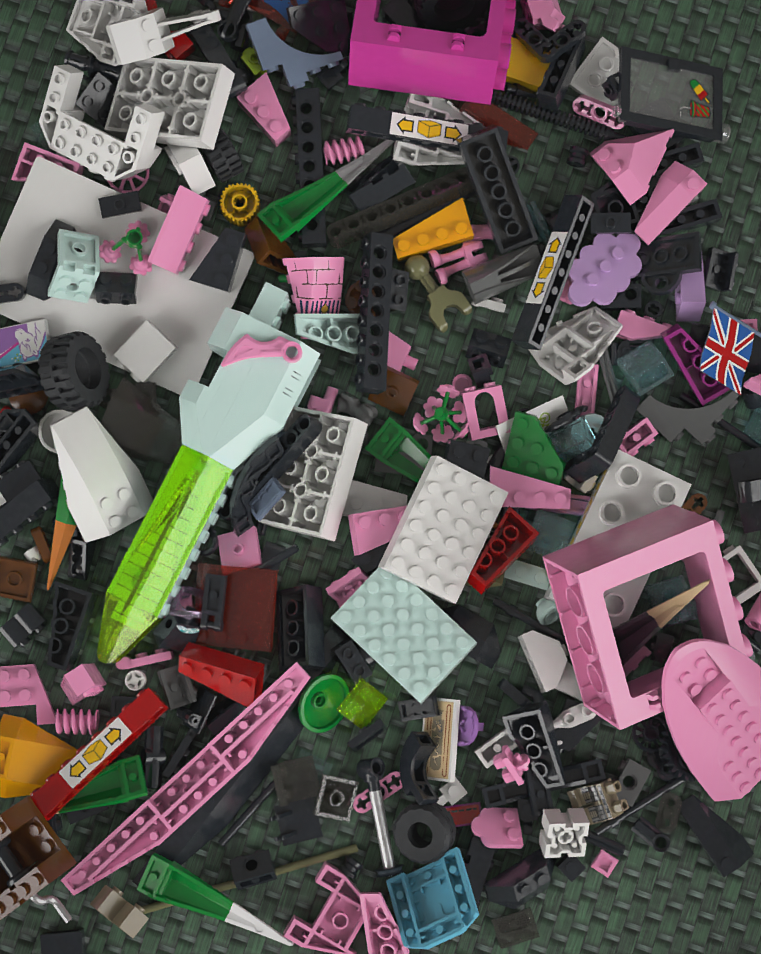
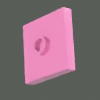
M251 527L239 537H237L234 531L217 536L224 575L262 564L257 527Z

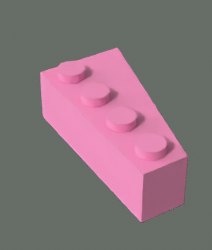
M490 466V483L509 492L502 507L570 509V488Z
M92 663L81 664L65 674L60 686L71 704L75 705L86 697L96 696L104 690L103 686L107 683L96 665Z

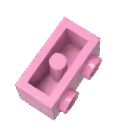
M647 417L642 418L627 429L619 450L635 456L639 452L637 449L643 445L646 447L655 440L653 437L659 433Z

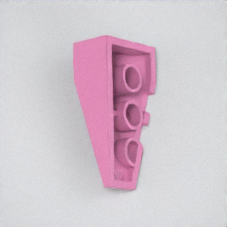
M674 161L660 176L634 232L649 245L705 188L707 183L694 170Z

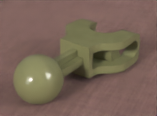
M413 255L407 259L405 271L409 272L411 279L420 280L428 291L429 295L426 299L430 303L429 319L439 332L444 333L448 329V323L443 316L446 308L456 307L463 315L472 313L471 305L461 292L448 290L444 284L440 287L436 284L429 274V261L424 256Z

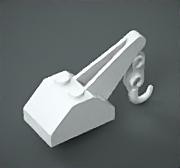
M163 7L105 26L117 64L123 65L165 53L175 47L172 37L203 25L220 21L221 16L219 9L213 11L207 9L203 11L197 10L184 16L166 18ZM185 21L194 23L172 33L168 26L169 24Z
M533 630L520 635L518 640L541 693L555 688L582 701L574 668L567 662L566 656L569 654L564 644L561 645L558 640ZM583 703L564 710L553 721L554 729L572 728L593 719L596 714L586 708ZM561 740L557 741L558 745L563 743Z

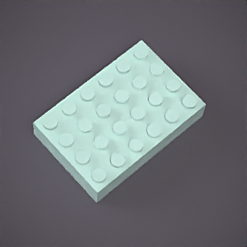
M380 567L372 573L331 617L347 635L420 704L425 701L477 645V642L416 585Z

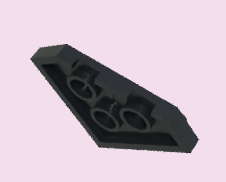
M318 0L286 8L291 29L300 33L308 41L328 54L341 51L342 57L350 56L351 32L344 0Z

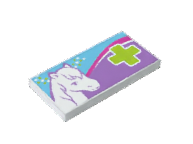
M47 319L0 328V367H10L15 363L25 365L38 362V358L41 356V349L47 340H50Z

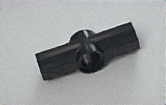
M149 726L145 730L144 748L141 751L140 757L147 788H161L162 767L166 761V752L163 749L164 727Z

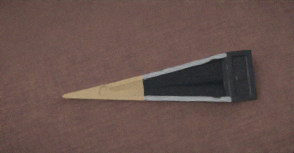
M706 580L613 628L622 666L709 584L710 580Z

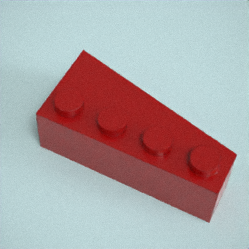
M509 506L470 573L467 582L482 595L535 542L539 532Z
M188 642L179 655L178 672L248 707L262 694L265 664Z

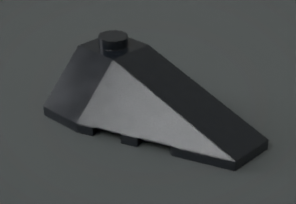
M693 794L676 805L718 874L723 878L740 868L754 854L745 838Z

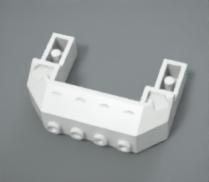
M68 64L54 65L39 120L49 148L56 151L57 155L65 158L68 157L72 161L81 164L80 166L87 167L88 171L104 176V179L111 182L130 178L149 169L162 150L155 143L165 112L150 104L136 105L126 139L121 141L83 122L85 112L76 106L75 103L84 72Z

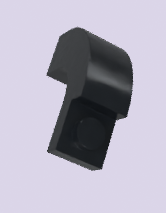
M412 731L404 743L400 756L401 783L406 795L414 796L419 805L436 804L439 798L429 784L426 774L427 761L436 745L428 732Z

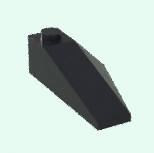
M547 701L527 704L503 715L502 719L509 738L517 744L521 754L528 755L532 770L544 787L547 789L564 786L566 782L553 719Z

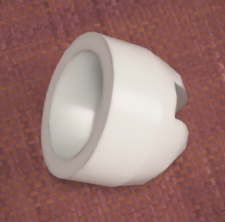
M37 546L24 553L28 561L37 562V560L41 559Z

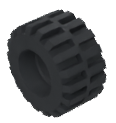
M220 128L214 150L201 148L218 180L224 183L244 172V167L226 132Z

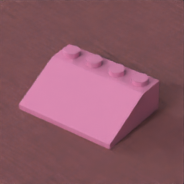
M181 185L179 186L148 258V262L177 275L179 271L183 272L187 263L185 257L187 253L190 254L195 244V242H192L195 234L199 235L203 224L200 222L203 216H207L211 205H208V199Z

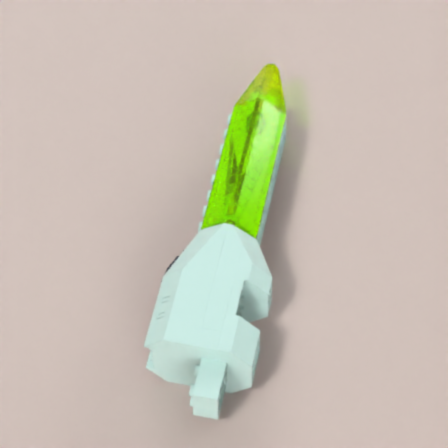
M268 282L265 283L249 315L225 307L207 344L212 351L224 359L231 347L246 334L260 342L272 341L281 336L289 341L298 343L302 348V357L296 363H288L283 357H258L244 359L222 367L220 364L209 387L188 379L179 397L183 445L180 447L106 591L97 648V657L102 663L119 662L171 611L173 607L171 602L173 598H177L182 589L180 584L183 579L186 580L191 572L189 567L192 561L195 562L201 552L198 550L201 543L205 544L210 534L208 529L211 525H215L219 517L217 512L220 506L224 507L228 499L226 494L229 488H234L237 481L236 475L267 440L274 435L280 439L285 433L286 421L293 407L299 406L321 362L318 359L320 353L305 343L279 331L282 323L280 321L283 313L287 314L291 303H289L288 292ZM289 347L286 351V355L290 358L298 354V350L295 347Z

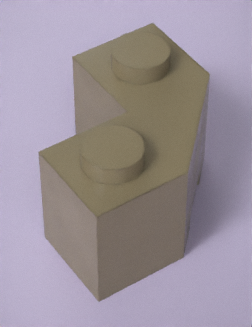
M105 885L90 905L124 933L134 938L149 919L143 914L145 910L137 903L133 906L121 896L124 893L114 886L111 889Z

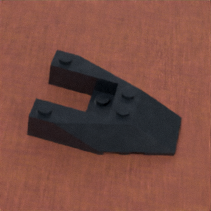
M699 142L665 152L655 175L651 177L647 193L631 205L622 196L615 184L609 181L590 195L592 202L595 204V212L631 213L630 234H636L634 230L658 180L671 164L677 161L690 169L700 167L705 160ZM717 198L684 208L659 235L696 229L719 222L722 214Z

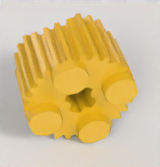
M236 183V185H228V188L225 187V191H222L220 207L224 218L238 227H244L260 212L259 196L257 191H254L253 187L251 188L250 184L247 186V184L243 185L241 183L239 185ZM239 202L243 203L244 205L242 207H237L236 203Z

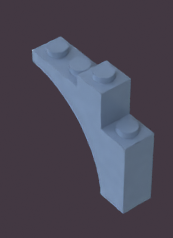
M266 18L245 25L261 70H267V73L278 70V65H281L288 87L293 86L294 89L305 86V81L309 80L306 72H309L310 75L321 71L320 67L328 65V68L340 64L339 60L343 59L341 51L317 55L294 49L274 33Z

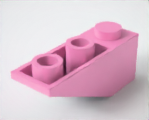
M625 309V311L621 310L617 317V321L623 325V328L616 337L630 341L662 338L660 333L669 329L672 325L656 323L655 319L649 316L640 317L636 315V312Z

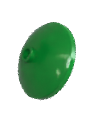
M327 673L316 677L306 686L298 706L299 719L306 729L315 733H322L331 730L342 720L350 699L349 688L344 679L338 675Z

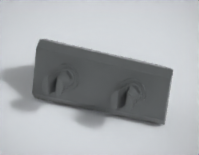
M536 243L461 271L473 303L478 304L533 279L542 258Z

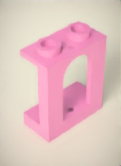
M495 381L484 383V387L476 389V386L466 387L464 392H460L466 419L470 423L468 425L469 440L473 441L498 435L495 427L497 425L479 428L475 408V398L478 394L487 392L492 395L498 424L508 420L502 386L495 384Z

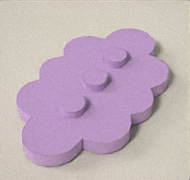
M598 234L594 238L592 245L581 249L579 257L574 260L568 275V279L572 282L568 289V298L572 304L583 307L594 301L599 305H608L613 302L617 292H623L627 289L630 279L636 277L642 269L641 259L636 255L640 249L641 242L636 234H619L617 237L612 234Z

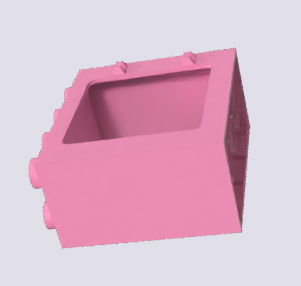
M672 504L542 556L583 704L619 730L664 711L662 705V676L664 667L626 682L603 596L604 591L683 559L690 588L710 580L709 584L693 598L703 638L725 643L742 652L747 657L753 655L749 639L744 634H741L738 621L743 619V609L737 598L731 594L729 582L734 580V573L730 563L725 558H722L719 544L724 542V533L716 520H711L696 512H691Z

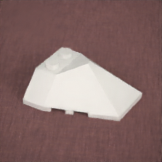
M77 0L66 31L79 43L83 44L89 52L93 53L99 61L117 66L118 64L105 25L147 12L146 1Z
M409 94L404 108L406 114L423 113L425 117L430 118L441 116L448 121L459 119L463 120L466 124L479 123L464 111L462 112L453 106V103L443 98ZM395 141L393 160L401 161L408 165L465 164L459 151Z
M595 306L573 315V318L568 321L562 322L560 320L556 322L555 326L549 328L542 349L528 350L540 367L564 385L577 381L594 367L623 328V325Z

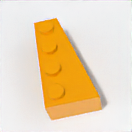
M463 197L393 238V246L398 262L406 260L413 255L426 254L432 249L440 250L473 240L474 234Z

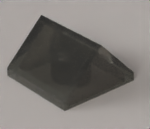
M322 774L312 814L349 822L359 782L332 774Z

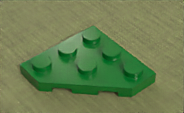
M517 410L514 415L502 469L560 485L565 463L557 454L555 446L548 434L544 432L537 416Z

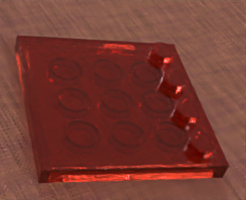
M198 563L195 596L197 614L195 617L199 624H201L206 573L228 575L223 630L222 632H215L214 629H209L208 631L200 630L195 644L271 652L278 570ZM210 615V621H215L214 615Z

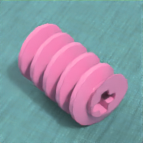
M359 136L355 137V142H353L351 137H348L347 143L341 138L339 145L335 139L332 140L331 146L328 141L324 142L323 152L326 166L328 165V160L333 165H335L336 159L339 160L340 164H343V160L346 157L348 163H350L352 156L357 159L359 155L365 154L363 142Z
M66 708L63 709L62 714H59L57 709L55 719L57 733L61 734L64 729L66 734H70L72 730L74 735H77L79 731H81L82 735H86L87 731H89L90 735H94L99 727V710H96L95 714L92 715L91 710L88 709L87 714L84 715L83 710L80 709L78 715H76L74 709L71 710L70 714L67 713Z

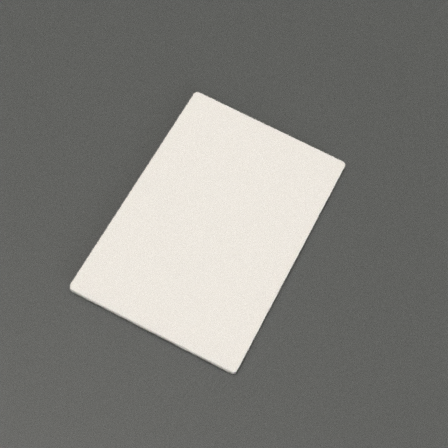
M37 157L0 239V285L18 283L23 285L26 290L28 274L43 237L56 219L75 227L76 232L99 236V246L103 244L104 240L108 242L113 240L116 244L122 237H126V230L129 229L128 225L139 220L142 224H147V230L150 232L147 242L141 243L142 255L150 256L167 214L141 202V212L103 219L98 198L122 193L42 157ZM201 229L199 235L195 234L192 241L195 242L192 252L190 254L187 253L185 257L187 263L183 272L179 271L177 275L152 264L151 272H147L145 276L137 274L136 304L97 303L94 285L87 303L54 297L43 301L26 294L25 298L21 301L0 304V314L21 324L47 319L50 337L75 331L87 333L96 339V343H99L102 347L101 350L107 357L105 358L106 362L121 369L123 368L116 363L117 358L114 354L146 320H149L178 349L148 381L181 395L188 379L200 382L213 352L207 342L225 307L232 309L254 260V254L249 250L243 249L230 293L190 281L189 279L219 238ZM123 243L119 251L121 257L117 259L116 263H111V261L105 263L104 259L99 257L100 272L133 273L129 266L131 264V257H136V254H138L137 249L130 248L126 243ZM15 287V290L9 291L8 294L15 295L17 298L21 290ZM127 367L124 369V370H126V371L132 373Z

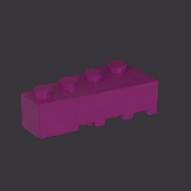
M678 323L660 333L702 406L730 390L700 371L703 349Z

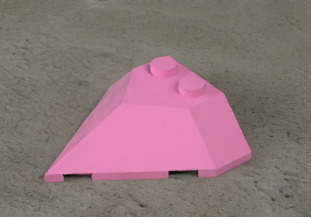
M674 129L604 141L589 154L631 205L647 193L649 189L648 184L652 175H655L667 149L666 144L669 137H672Z

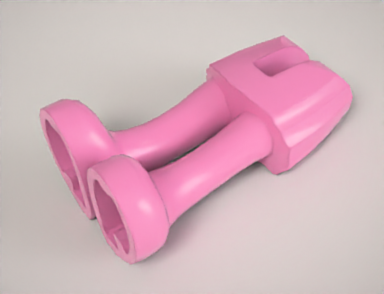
M482 241L465 242L461 248L446 254H439L434 249L428 251L433 268L464 257V260L434 271L441 286L447 284L448 277L452 274L489 260L486 253L476 256L472 254V252L484 248Z

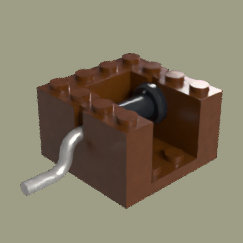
M29 796L0 814V920L31 899L37 905L52 904L64 922L67 923L72 917L61 901L53 895L41 897L37 893L73 867L77 862Z

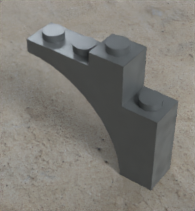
M731 391L713 404L694 409L672 407L659 402L649 395L636 410L644 418L647 417L654 428L669 442L673 440L677 442L684 435L682 430L686 429L703 445L704 443L709 444L716 437L714 434L716 429L711 424L713 422L717 424L724 417L722 413L727 408L731 410L738 403L736 398L739 395Z

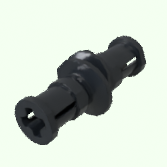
M68 50L64 59V65L68 64L82 71H87L88 76L91 78L94 77L96 72H99L105 78L115 79L116 82L119 80L123 65L113 66L96 59L93 53L89 57L74 53L73 50Z

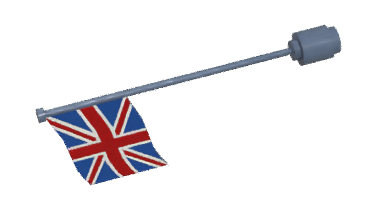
M712 301L709 305V308L713 310L710 331L701 354L700 371L741 395L742 380L751 356L754 334L761 337V333L718 307L717 303Z

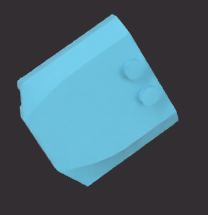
M457 847L447 851L436 862L430 863L412 873L405 874L403 872L386 880L403 946L406 948L430 949L464 933L479 916L461 851Z

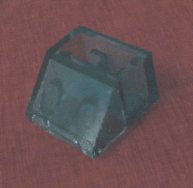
M651 340L616 360L633 391L639 396L674 376L666 359Z

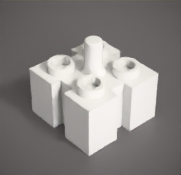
M567 808L566 813H561L560 809H543L542 825L544 829L540 830L539 845L544 858L561 857V853H567L568 857L585 856L586 841L584 836H588L590 822L583 808Z

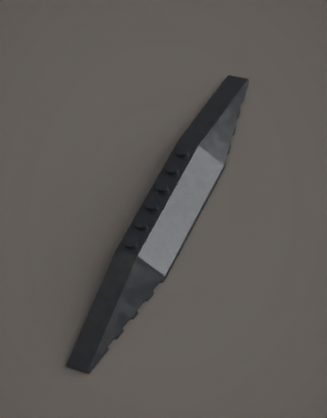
M333 624L324 636L325 667L306 670L311 678L251 761L166 838L154 853L182 865L231 822L304 728L298 714L301 695L313 679L322 674L332 672L337 659L330 649L344 639L349 638L347 634L343 633L342 630ZM149 860L132 881L137 886L141 881Z

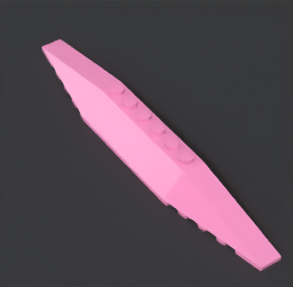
M298 662L291 666L210 741L204 749L61 879V882L73 895H76L160 845L251 761L311 678Z

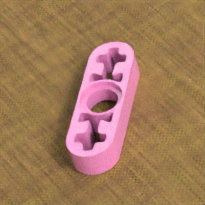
M580 95L573 101V110L581 116L614 129H621L625 126L623 120L620 123L616 122L617 115L620 116L621 109L587 95ZM581 101H584L585 107L583 109L580 108L581 104L579 103ZM596 108H603L605 111V116H598L596 114Z
M393 771L379 780L380 786L385 790V794L382 797L383 800L403 787L400 779V785H391L392 791L388 792L386 785L382 783L385 780L387 784L392 781L391 777L393 775L399 777L400 772ZM368 788L358 794L353 800V807L359 813H365L372 809L371 800L366 803L365 809L357 807L359 798L362 800L368 798L366 795L369 792Z

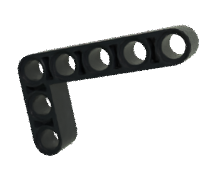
M626 385L620 387L613 397L591 448L571 458L565 465L564 472L580 484L608 469L615 459L641 397Z

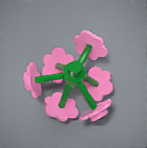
M440 385L437 388V392L444 397V400L430 396L427 399V403L423 404L425 416L428 418L424 419L418 412L415 413L413 426L416 431L424 435L428 431L426 423L437 419L440 424L431 431L433 440L446 443L448 439L453 438V440H456L457 438L462 439L464 436H467L470 423H466L464 404L461 401H456L451 411L446 409L448 398H456L460 392L455 390V387L452 385ZM450 415H453L454 421L449 418ZM445 421H447L450 425H452V426L458 431V432L456 433L455 437H454V432L452 431L451 426H449V425L445 426V425H444V422H445ZM461 422V423H466V424H464V425L460 428L456 423Z

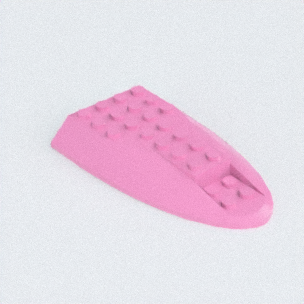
M692 639L681 643L671 652L665 663L662 676V705L673 741L689 770L713 801L741 799L761 780V667L745 654L725 643L710 639Z

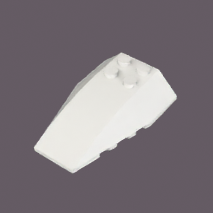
M87 406L50 425L55 450L58 454L59 469L62 473L63 488L67 496V506L85 542L110 536L147 514L153 498L139 469Z

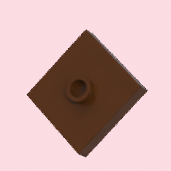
M387 366L386 391L378 395L370 394L368 400L404 416L420 381Z
M0 555V597L32 602L38 562Z

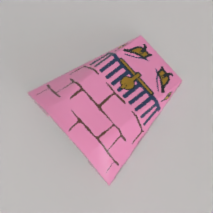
M344 257L282 259L284 266H287L289 274L286 277L293 291L291 298L292 302L296 304L297 312L295 314H339L345 263Z

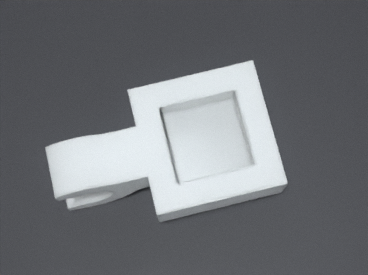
M495 297L478 304L471 303L475 307H485L504 313L506 308L503 300Z
M455 777V782H447L439 789L442 795L438 797L437 803L442 806L446 802L454 805L467 794V791Z

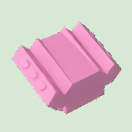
M520 0L525 19L537 30H549L555 34L565 27L562 24L565 16L561 13L558 0Z

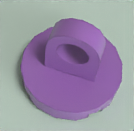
M460 705L457 746H467L474 742L478 731H484V723L479 722L476 712L471 707Z

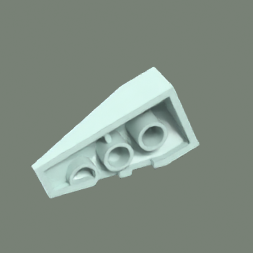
M294 314L295 333L352 354H358L356 338L359 334L357 319L360 314Z

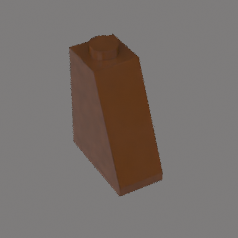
M256 216L244 228L256 262L287 274V266H284L282 259L297 257L285 241L281 243Z

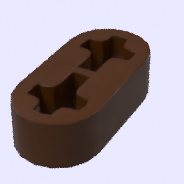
M697 493L692 495L681 508L700 514L706 508L708 501L705 495ZM701 498L702 507L697 506L692 509L691 507L695 504L693 499Z
M39 525L31 529V534L44 563L47 564L50 562L52 549L44 530Z

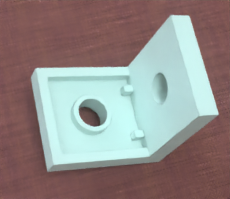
M59 229L57 234L58 265L48 288V297L87 303L100 273L99 236ZM74 248H79L83 252H78Z

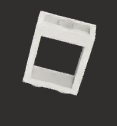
M731 545L723 551L724 555L722 558L728 560L737 554L756 581L734 596L741 604L761 591V575L740 545L736 547Z

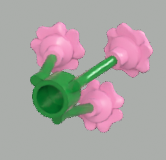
M138 220L128 225L129 229L126 230V237H122L116 244L113 240L109 242L104 240L103 244L99 246V257L103 258L105 263L110 261L111 263H116L117 259L121 257L119 252L121 250L120 246L126 243L130 248H136L138 251L136 257H131L130 270H133L135 275L141 274L145 276L147 272L152 271V263L148 262L149 255H142L141 243L147 242L150 232L147 230V224H142Z

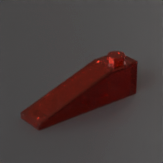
M465 101L459 110L461 113L464 111L479 123L484 124V127L490 125L503 127V130L508 131L507 145L528 150L538 135L536 131L493 102H491V105Z

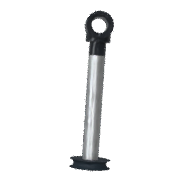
M377 757L361 759L357 763V774L368 784L383 867L375 870L378 872L376 877H387L401 874L405 871L402 870L403 864L395 865L379 781L384 775L385 764L382 759Z

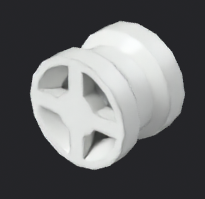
M139 670L131 671L125 677L126 686L133 691L144 688L147 682L146 675Z

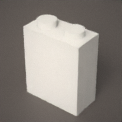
M146 320L114 356L117 358L116 363L123 369L127 367L132 372L130 376L135 381L146 383L178 347L152 322Z

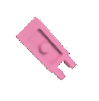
M163 648L155 650L154 655L148 656L147 652L136 654V659L122 657V659L116 660V668L125 670L171 660L174 658L173 651H167V649Z

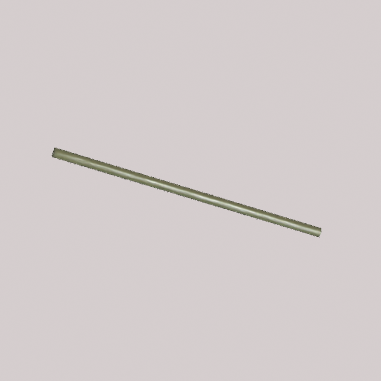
M357 844L275 867L276 875L359 852ZM234 880L212 886L219 892L236 888ZM158 901L141 907L145 910L143 914H147L174 905Z

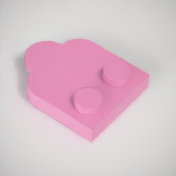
M484 808L471 823L472 832L476 836L481 837L482 843L488 848L521 849L524 845L517 808Z

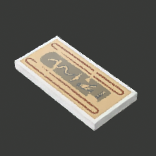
M437 698L439 716L423 718L422 732H428L436 745L427 761V779L455 782L460 700Z

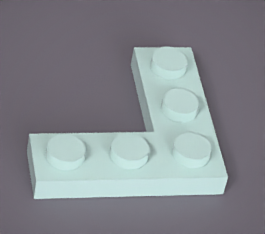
M518 560L505 571L504 578L546 591L550 583L546 569Z

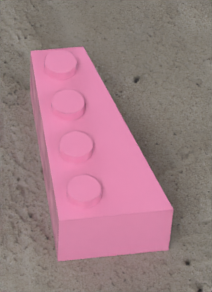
M407 505L348 515L354 556L390 542Z

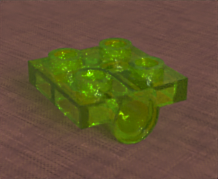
M361 678L336 710L362 729L370 723L388 698Z

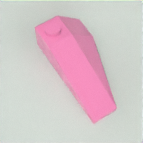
M361 892L360 901L368 954H409V949L403 946L400 931L381 892Z

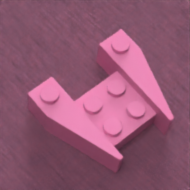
M325 861L315 877V882L330 890V896L313 925L293 915L283 932L284 937L304 948L333 954H357L354 949L350 948V945L364 923L360 901L361 892L346 874Z

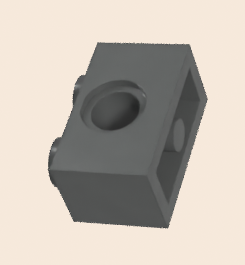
M627 758L626 761H621L617 769L619 774L612 781L619 780L621 784V791L616 793L618 799L627 800L628 805L633 807L651 770ZM626 776H631L633 779V783L629 787H625L623 784V779Z

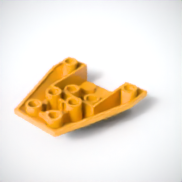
M3 714L0 721V797L11 798L30 795L36 788H41L51 774H56L66 760H71L76 755L78 749L23 717Z

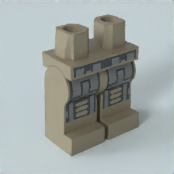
M611 778L576 786L567 791L572 807L584 809L590 822L589 826L614 819L624 813L623 811L629 809L627 800H619L616 794L622 788L619 780L612 781Z

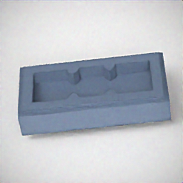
M274 477L250 501L251 513L256 520L261 521L286 493L285 489Z

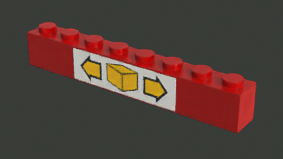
M149 687L141 690L132 703L126 704L117 717L111 718L102 731L96 732L87 745L81 746L71 760H66L56 774H51L41 788H36L30 794V798L47 821L169 709L154 690Z

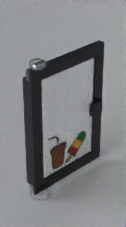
M622 46L619 49L618 105H615L613 108V116L618 117V121L623 122L624 125L657 132L674 129L673 135L709 143L713 141L725 144L730 137L731 128L729 124L722 123L723 69Z

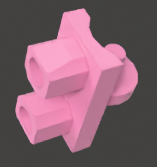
M508 745L502 746V753L493 756L494 766L496 769L507 767V769L502 770V777L506 783L516 781L518 786L524 784L522 775L524 771L528 770L530 758L527 754H513Z

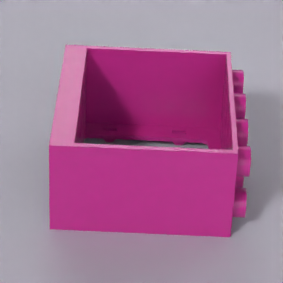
M357 0L350 39L348 85L491 105L493 89L504 91L511 55V37L516 17V0H491L487 32L481 37L379 23L378 16L381 0Z

